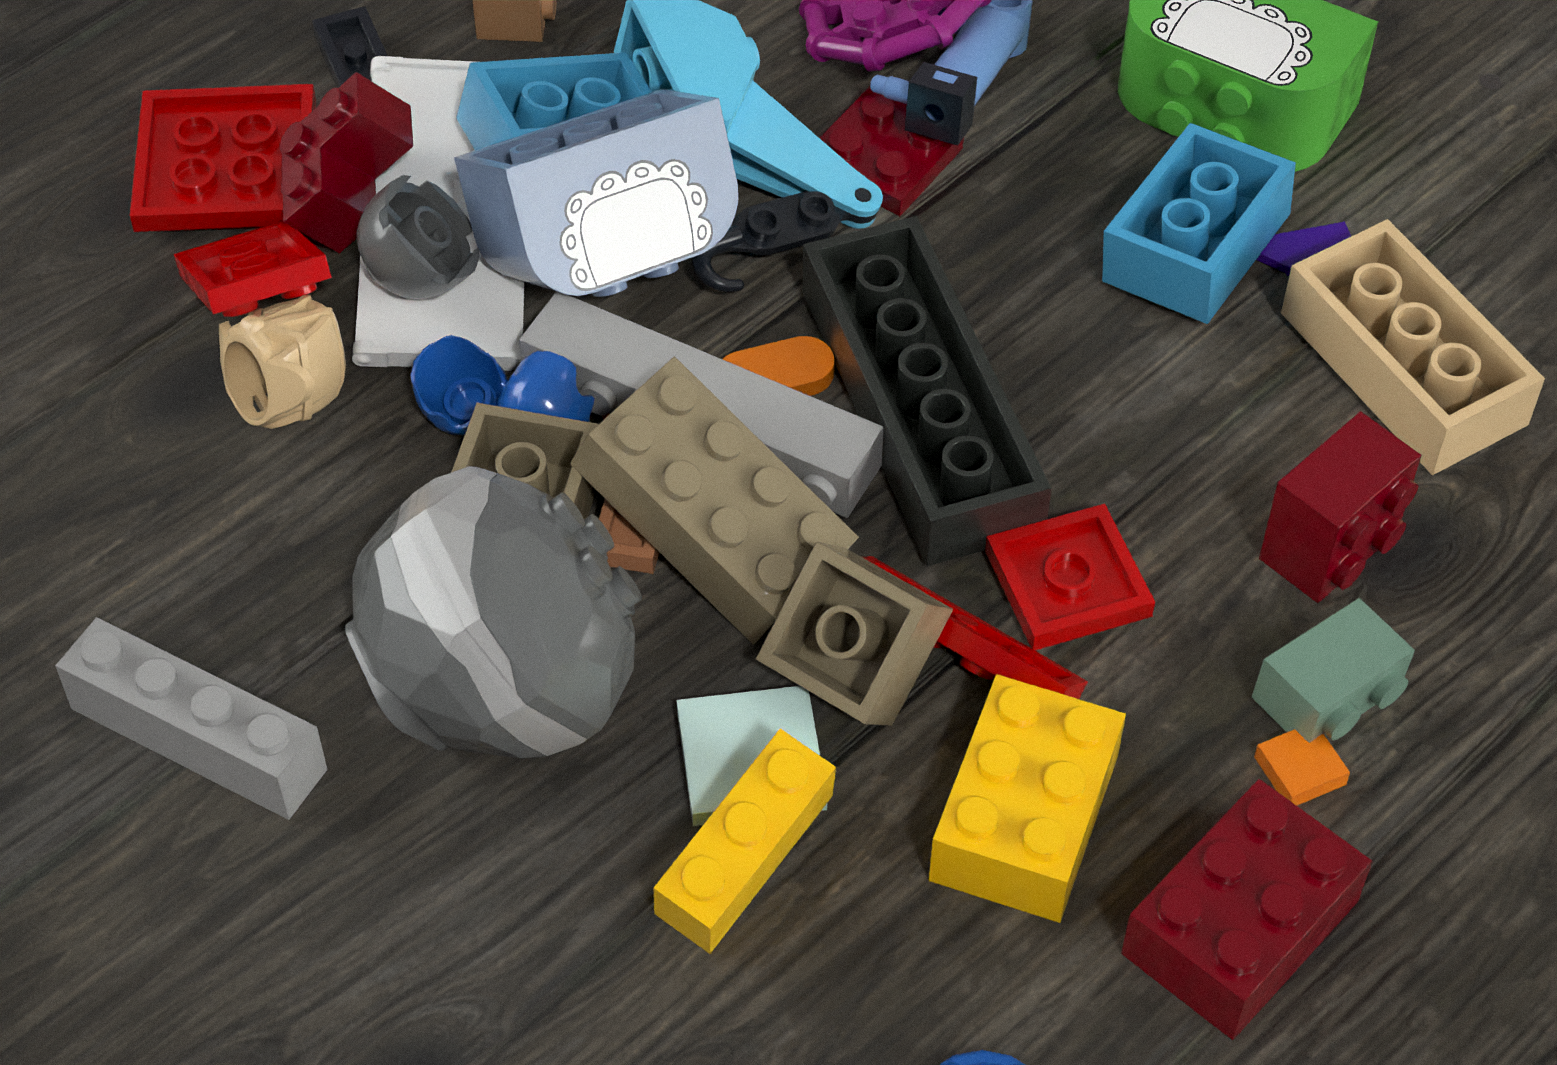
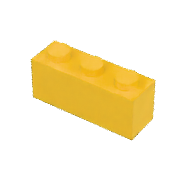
M780 728L654 886V914L711 954L833 796L836 767Z

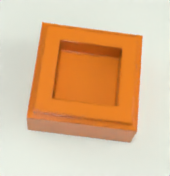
M1294 729L1257 744L1254 758L1276 791L1296 806L1347 784L1350 771L1324 733L1309 743Z

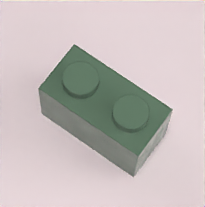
M1358 598L1263 660L1252 698L1286 732L1295 729L1309 743L1323 733L1326 738L1330 737L1332 740H1337L1354 727L1361 714L1375 705L1380 709L1386 708L1404 692L1408 685L1405 675L1415 650L1368 605Z

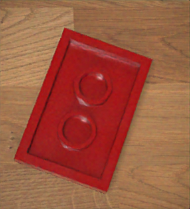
M283 221L173 254L180 277L212 314L222 312L224 317H234L249 313L258 308V300L281 294V297L285 299L307 295L317 289L316 282L332 278L326 255L297 229Z

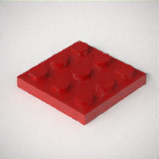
M294 84L143 91L130 208V219L134 232L264 227L283 221V194L281 192L282 152L280 150V143L290 125L295 122H301L316 108L314 85Z

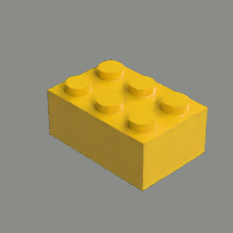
M996 674L932 840L929 881L1060 923L1118 758L1126 713Z

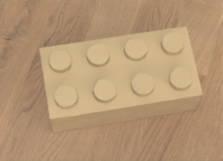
M1388 219L1291 267L1281 314L1397 438L1422 455L1420 463L1431 475L1529 425L1545 378Z

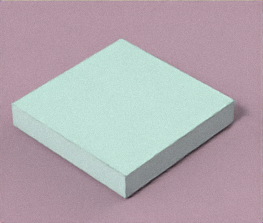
M802 686L676 700L693 826L704 825L780 728L820 755L810 694ZM827 804L821 811L827 810Z

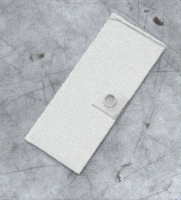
M377 56L371 60L370 76L372 82L411 105L414 145L375 179L376 194L391 181L402 175L411 176L407 183H413L417 186H420L427 180L439 186L453 198L469 219L454 157L475 151L456 118L469 64L473 63L472 61L411 59L392 56ZM472 231L466 236L470 245V252L478 248ZM479 251L480 258L476 270L449 291L436 298L406 299L375 282L368 274L360 256L355 342L353 343L352 361L356 365L367 367H413L414 360L425 347L445 336L453 335L465 338L479 346L486 353L494 357L505 371L516 370L521 363L519 339L523 335L524 281L499 273L486 262Z

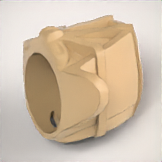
M304 295L298 299L277 303L265 309H255L249 312L248 316L244 317L241 322L230 326L229 320L219 324L220 363L225 387L235 408L249 424L273 429L299 420L301 422L311 419L313 414L321 411L338 396L344 382L346 360L338 322L332 307H326L312 300L311 295ZM254 400H255V402H256V404H257V406L259 407V409H260L261 412H257L256 409L254 408V406H253V401H254Z

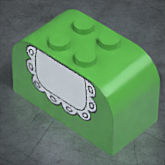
M1130 0L1118 80V94L1124 107L1134 117L1171 135L1179 137L1186 127L1192 123L1296 163L1295 171L1303 170L1314 165L1324 157L1358 106L1378 21L1324 0Z

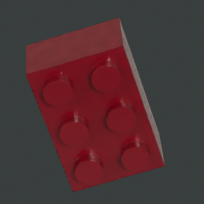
M1258 779L1130 913L1121 954L1227 1037L1234 1040L1357 904L1372 860L1261 779Z

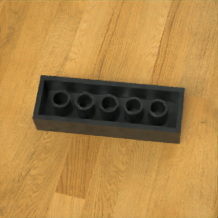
M913 216L803 244L802 292L825 343L834 354V363L858 416L884 427L882 469L926 566L985 551L987 536L1047 520L1052 488L918 217Z

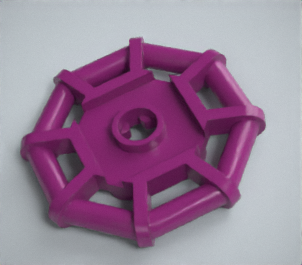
M802 0L799 6V13L806 22L808 37L805 46L806 51L812 58L819 62L834 59L864 65L866 70L871 72L882 70L887 62L933 46H937L940 49L945 48L953 43L952 35L979 7L987 6L992 0ZM943 8H945V11L940 16L937 15ZM842 23L832 30L828 26V24Z

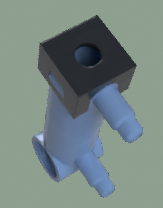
M992 0L987 6L979 7L955 32L957 35L953 39V43L946 48L935 64L923 62L910 81L877 74L871 80L870 89L872 92L881 94L887 99L907 104L905 131L958 146L972 126L976 103L1007 60L1022 54L1026 50L1033 0ZM943 8L937 15L940 16L945 11V8Z

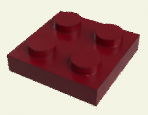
M869 86L826 130L820 139L848 164L875 183L883 195L880 207L900 217L963 149L964 138L957 146L905 131L907 104L887 99L881 94L874 93Z

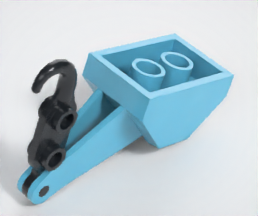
M626 0L614 53L628 54L652 92L665 89L719 98L736 178L782 197L745 208L733 219L727 233L714 247L692 257L695 274L705 285L723 292L741 291L744 288V282L741 279H727L714 271L711 260L717 254L737 251L757 255H771L803 246L806 243L829 238L835 233L840 222L849 227L861 229L870 226L875 221L883 201L880 188L848 164L753 81L755 72L760 65L758 48L751 37H746L736 16L699 0Z

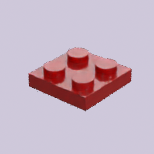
M1105 503L986 537L985 552L1033 650H1039L1153 617L1155 600Z

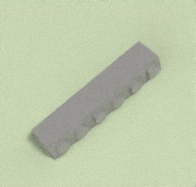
M556 292L519 339L521 361L536 351H551L570 360L576 366V386L582 396L592 395L595 398L592 412L601 416L611 414L675 356L834 513L843 517H849L882 466L883 426L572 296Z

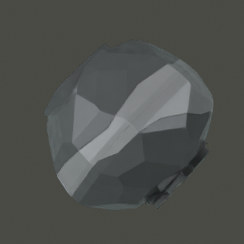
M468 466L437 477L415 491L388 518L360 552L352 576L353 620L345 625L346 635L372 693L390 722L403 733L439 751H445L452 747L466 752L514 758L549 756L580 745L601 731L610 718L634 670L635 629L631 616L635 614L634 605L642 600V595L634 580L622 567L618 566L613 571L611 570L607 562V552L613 549L615 545L602 522L593 514L583 519L576 505L563 492L553 498L551 495L529 484L479 467Z

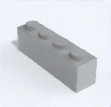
M97 617L55 665L72 710L290 820L327 771L317 726Z

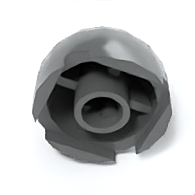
M402 175L387 184L366 205L357 229L358 249L368 274L385 289L406 299L436 298L461 283L476 270L480 258L479 248L470 252V245L466 236L473 231L468 217L453 198L434 183L426 180L423 184L417 186L413 183H407L411 176Z

